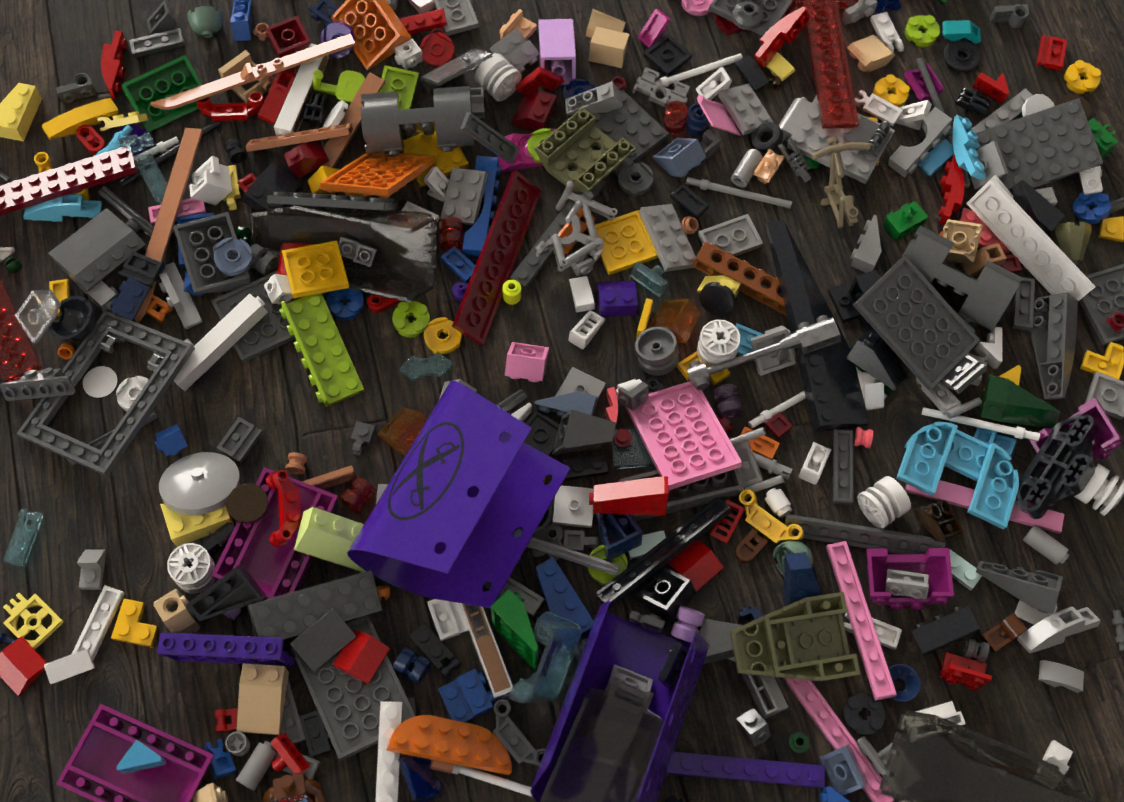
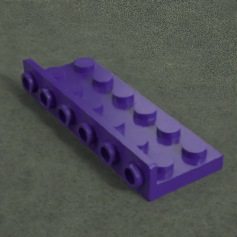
M160 633L157 654L174 661L245 663L294 667L295 658L288 655L289 652L282 651L284 640L273 637Z

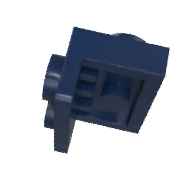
M320 0L315 7L311 5L308 7L311 12L310 16L316 22L321 21L325 28L328 24L334 22L331 16L339 9L328 0Z
M129 277L127 281L122 282L119 288L121 292L118 298L115 297L110 307L113 314H118L133 321L150 291V287Z

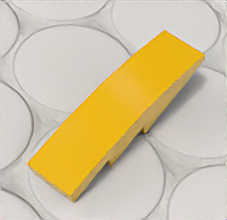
M111 98L103 99L61 114L42 124V128L49 140L76 134V130L82 125L92 126L101 124L98 118L118 115V108Z

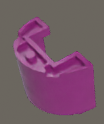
M1094 397L1078 407L1079 412L1073 416L1080 413L1088 414L1093 417L1098 427V433L1092 441L1095 461L1099 458L1102 460L1112 454L1111 450L1122 445L1123 439L1098 399ZM1073 423L1069 424L1068 430H1070ZM1044 428L1039 431V441L1029 439L1037 453L1053 428Z
M928 548L925 554L888 555L887 549L866 550L870 599L873 601V604L891 606L892 610H900L903 607L920 610L926 605L947 604L948 600L954 596L949 548ZM887 569L928 574L929 589L927 598L916 599L908 596H895L891 592H885Z

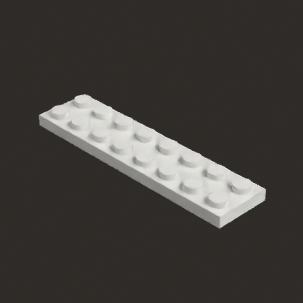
M994 178L966 203L1051 295L1068 292L1079 301L1095 288L1094 284Z

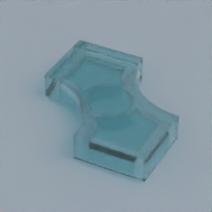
M440 353L424 359L411 355L399 370L413 382L424 376H435L442 379L453 367V363Z

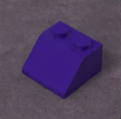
M634 281L597 282L600 316H635L637 314V290Z

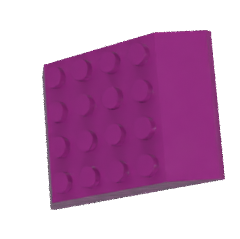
M264 467L256 485L262 488L268 497L267 512L262 519L255 523L243 524L237 522L211 576L220 579L242 563L267 595L265 598L269 599L300 590L314 556L294 550L299 529H296L287 543L279 548L274 547L270 543V535L280 528L278 489H271L266 483L267 476L276 471ZM288 477L296 488H300L302 516L304 511L312 507L334 513L338 499L337 495Z
M100 704L56 784L94 802H191L214 755ZM136 740L166 760V765L125 774L117 771V765Z

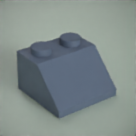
M677 137L652 158L670 176L681 178L686 176L689 170L699 166L701 161L706 158V155L698 139Z

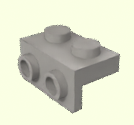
M887 569L885 592H891L895 596L901 595L916 599H926L929 589V575Z

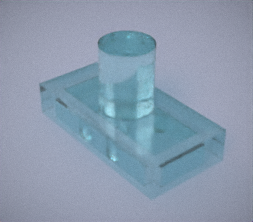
M639 261L634 265L630 276L658 297L664 293L668 283L660 277L663 274L662 267L656 265L649 269Z

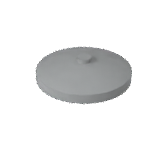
M213 452L195 453L177 460L165 470L159 481V492L163 503L174 512L184 515L206 514L227 504L229 494L241 483L240 473L235 462L225 455Z

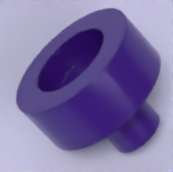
M457 282L453 286V297L457 301H462L468 283Z

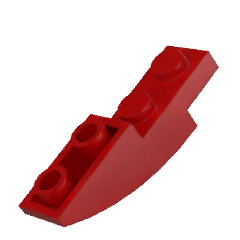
M806 7L788 14L760 39L762 46L755 54L760 67L765 68L777 51L782 48L784 42L791 44L803 27L808 24L810 17Z
M116 30L112 43L104 44L101 58L103 78L113 99H116L118 93H120L122 78H125L126 75L122 62L123 52L128 44L123 32Z
M293 67L277 73L257 117L271 124L275 123L298 73V68Z
M953 155L951 161H947L944 171H947V173L942 176L940 185H942L941 193L944 194L942 202H945L938 213V216L941 217L939 221L941 225L946 224L952 212L957 213L964 197L963 170L958 167L955 155Z

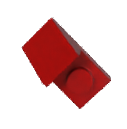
M981 72L973 85L975 89L1000 104L1004 103L1009 94L1004 73L995 81Z

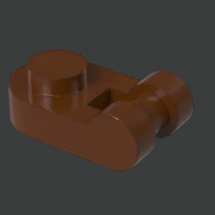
M753 528L735 550L736 558L742 563L751 562L768 544L769 540L765 537L762 538L758 531ZM750 541H755L757 546L755 547Z

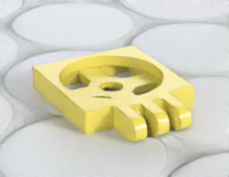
M18 593L16 596L21 600L19 603L13 598L10 600L15 607L11 609L7 604L3 606L11 615L4 624L17 638L24 637L31 630H35L40 636L36 640L26 641L36 649L64 621L37 594L26 600L23 595ZM34 606L43 607L36 614H31L27 610ZM50 614L52 616V624L46 629L42 625V620ZM21 616L24 619V625L17 630V622ZM32 619H37L35 626L30 625Z

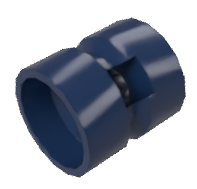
M695 103L688 110L686 129L694 136H702L708 130L709 120L700 104Z
M406 646L397 657L393 669L402 675L408 674V679L419 684L428 673L432 661L423 655L418 657L415 650Z

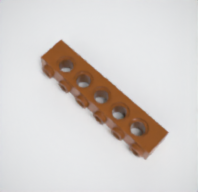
M704 242L692 267L709 276L725 275L741 283L740 292L787 316L784 300L778 295V293L781 294L778 278L767 274L762 269L755 268L745 260L736 258L730 252L719 249L713 243Z

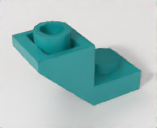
M970 20L942 22V34L951 42L961 40L964 37L975 45L981 42L980 28Z

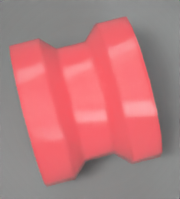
M857 427L854 436V446L863 445L865 448L870 449L873 440V430L868 429L865 431Z

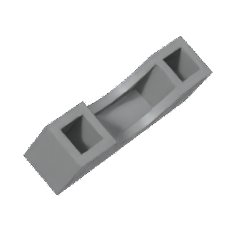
M934 107L923 120L922 128L926 134L924 141L913 147L900 146L889 158L888 166L903 177H906L909 173L912 174L918 166L917 163L920 160L924 161L929 154L928 151L939 144L940 137L943 134L947 135L952 128L950 126L952 118Z

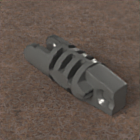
M791 137L788 139V143L794 150L793 153L789 155L783 144L778 145L795 175L797 177L800 175L806 183L812 178L808 172L811 168Z

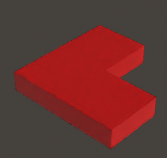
M538 67L518 83L515 88L517 92L525 95L533 93L539 87L554 91L564 83V79L560 75Z

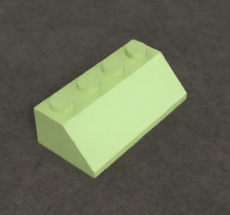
M312 507L303 512L294 550L364 572L365 570L354 563L347 555L348 550L364 524Z

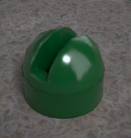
M10 257L5 260V268L9 273H17L21 270L22 265L17 258Z

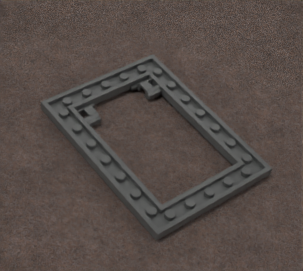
M105 310L90 334L85 337L62 369L63 376H70L75 388L101 350L112 354L115 350L113 348L115 342L125 343L126 341L153 351L147 368L154 371V373L102 449L99 450L47 427L69 395L42 398L16 434L29 442L108 477L195 348L190 343Z

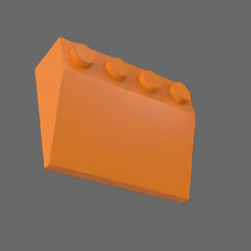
M346 0L331 16L334 22L345 23L353 29L355 36L353 51L366 70H370L394 54L395 47L412 38L386 0Z

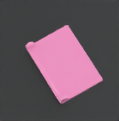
M702 95L697 97V101L712 127L739 136L742 135L723 104L706 99Z

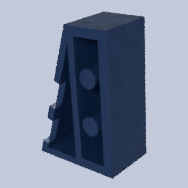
M595 513L607 561L642 545L643 532L631 515Z
M806 552L785 554L784 605L787 606L806 597L822 595Z

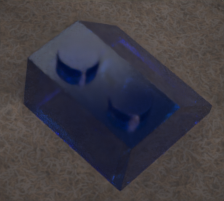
M416 756L398 759L413 802H429L440 797L439 791L442 790L438 777L433 778L431 771L434 769H430L431 759Z

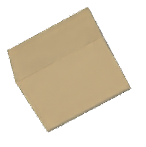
M596 27L590 42L589 61L622 68L630 34Z

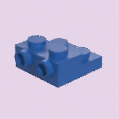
M473 669L457 677V680L438 688L452 720L467 723L493 710L492 703L495 700L491 691L486 692L483 686L486 684L482 672L477 673L476 669Z

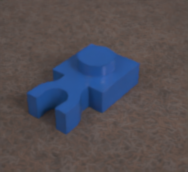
M221 739L216 741V748H213L210 742L204 746L205 751L214 755L209 765L214 780L236 772V767L229 751L223 752V742Z

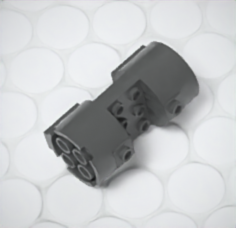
M470 87L433 89L434 107L403 110L400 109L397 92L361 94V104H363V107H361L363 138L366 141V153L389 154V156H398L399 153H403L404 149L403 134L412 137L417 136V133L433 135L436 132L439 150L442 149L443 152H451L457 147L475 146L474 138L460 129L466 112L472 113Z
M920 226L914 235L917 239H912L903 256L906 255L930 284L937 278V283L945 287L949 284L955 288L954 292L962 296L965 293L968 294L958 314L967 323L970 324L971 321L976 322L992 331L1023 278L989 260L978 279L952 267L944 261L954 242Z

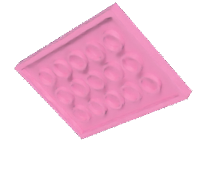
M691 381L649 393L647 401L633 411L625 407L660 477L668 476V490L742 467L741 459L702 390H696L695 386L692 387Z

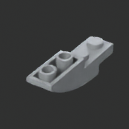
M1072 606L1036 623L1022 633L1017 640L1031 654L1064 643L1067 636L1098 627L1101 620L1088 607L1076 610Z

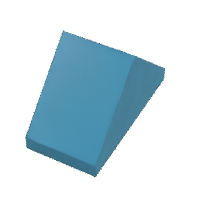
M136 740L117 765V771L125 774L166 765V760Z

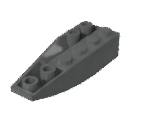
M1068 292L1034 298L1031 337L1046 401L1065 398L1072 371L1077 334L1078 300Z

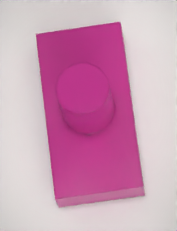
M655 9L637 38L650 48L657 42L660 35L665 33L666 26L671 19L659 9Z

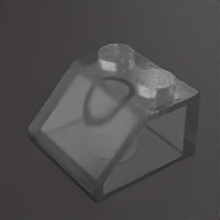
M32 290L15 314L16 319L33 344H37L56 318L61 303L52 290Z

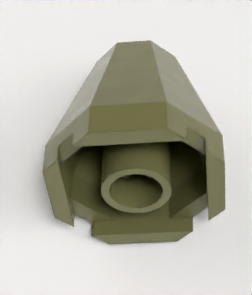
M1075 222L1057 224L1050 232L1052 241L1076 266L1083 260L1092 232L1091 224L1080 222V226L1075 225Z

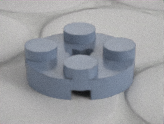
M226 238L216 245L214 262L217 268L228 276L241 274L252 264V251L244 240ZM230 253L238 254L235 260L229 259Z

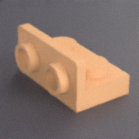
M519 9L516 14H512L509 22L501 27L499 32L500 40L517 28L527 41L537 29V25L524 18L523 11Z

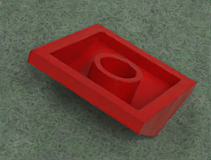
M698 539L667 563L674 572L690 579L696 592L724 568L713 551Z
M354 630L353 633L356 637L344 646L332 665L369 685L390 648L373 636Z
M21 636L0 652V677L18 696H21L45 670L44 665L47 662Z

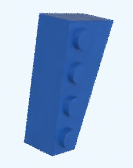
M554 557L536 566V576L561 652L568 648L570 643H576L582 637L588 636L594 621Z

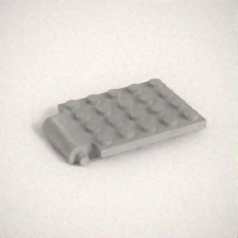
M816 95L812 103L807 101L805 97L796 98L779 124L783 131L782 143L784 140L788 142V139L792 137L802 155L813 159L812 154L814 152L829 147L827 140L831 137H838V144L849 143L845 139L863 115L819 95ZM869 119V120H871V121L877 123L878 125H880V123H878V122H876V121H874V120H872V119ZM890 128V131L893 133L877 157L864 150L840 152L845 175L866 184L895 130ZM788 143V144H787V148L793 150L792 147H791V146L789 145V143ZM831 155L824 156L815 161L830 167Z

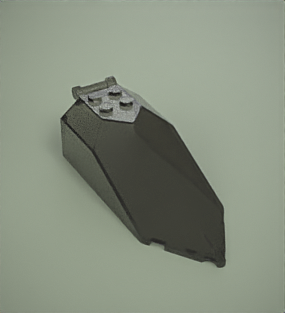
M615 676L608 691L587 687L539 802H637L665 721L648 709L654 693L649 691L646 693L621 682L620 678ZM616 689L643 700L642 705L640 706L615 695Z

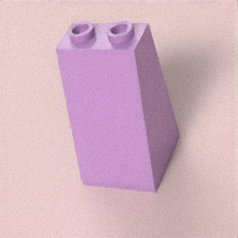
M573 19L539 20L540 67L562 76L564 83L561 85H576Z

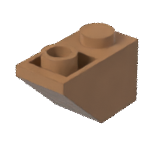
M997 243L977 250L974 263L970 266L964 263H960V266L964 273L974 277L980 275L988 260L1002 267L1006 256L1000 244Z

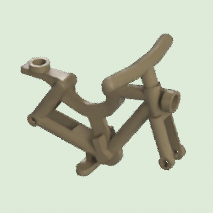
M831 137L827 140L829 147L814 152L812 158L816 160L831 155L829 184L824 188L828 198L822 199L820 203L822 206L831 205L838 228H843L844 215L848 226H853L854 223L858 222L857 215L859 212L854 207V197L852 195L845 196L843 192L841 178L845 176L840 152L847 150L871 149V144L867 142L838 144V137Z

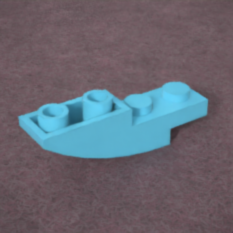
M956 115L953 123L952 142L958 167L968 171L970 176L982 181L987 176L984 172L985 167L979 161V155L976 151L980 146L977 141L978 136L972 130V123L968 118Z
M68 194L25 208L24 219L62 222L63 216L94 218L101 213L102 201L83 200L82 194Z

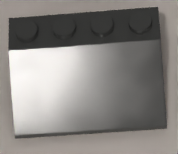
M106 208L50 251L48 255L88 296L87 292L100 281H107L123 268L132 251L139 254L145 251L146 244L129 226Z
M228 212L173 226L194 294L233 291L250 283L247 270L241 274L228 276L220 271L214 262L216 245L226 238L237 239ZM230 253L229 259L235 260L238 254Z

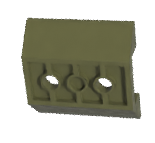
M583 107L535 147V152L548 173L565 186L568 181H573V192L591 191L636 150V147L626 139L622 138L616 143L596 128V117ZM592 147H599L600 150H593ZM569 167H574V168H576L577 170H576V171H570L568 168H569Z

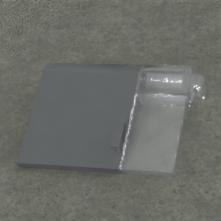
M474 48L421 77V82L426 91L431 92L433 89H437L479 66L482 62L493 57L492 53Z

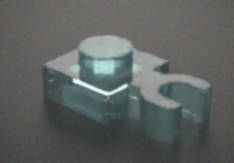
M144 133L140 137L137 134L128 135L119 139L121 147L131 145L133 152L142 150L143 146L150 147L154 145L150 133Z

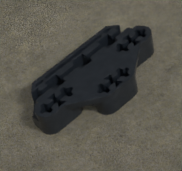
M1080 413L1057 423L1019 480L1017 493L1019 507L1022 512L1028 514L1032 519L1042 518L1050 506L1080 494L1094 475L1095 465L1092 441L1098 433V427L1092 416ZM1073 423L1070 430H1068L1069 424Z

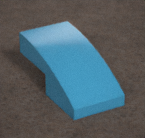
M946 139L929 152L924 161L918 163V167L931 177L943 167L944 163L953 157V145Z
M977 427L974 438L986 444H997L1012 458L1017 439L997 435L996 431Z

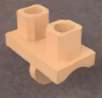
M769 149L753 175L757 176V180L762 183H769L785 157Z

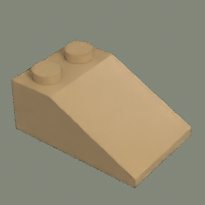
M242 664L239 683L237 732L280 735L289 671L285 666Z

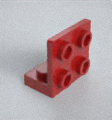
M947 652L944 654L940 678L945 679L946 682L950 684L961 683L966 685L968 689L978 690L992 681V676L985 674L986 663Z

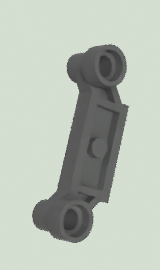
M504 699L498 700L494 705L496 729L493 730V733L519 766L522 763L540 766L539 758L544 756L546 749H539L537 751L509 718L511 712L510 703ZM505 708L506 711L504 713L499 712V709Z

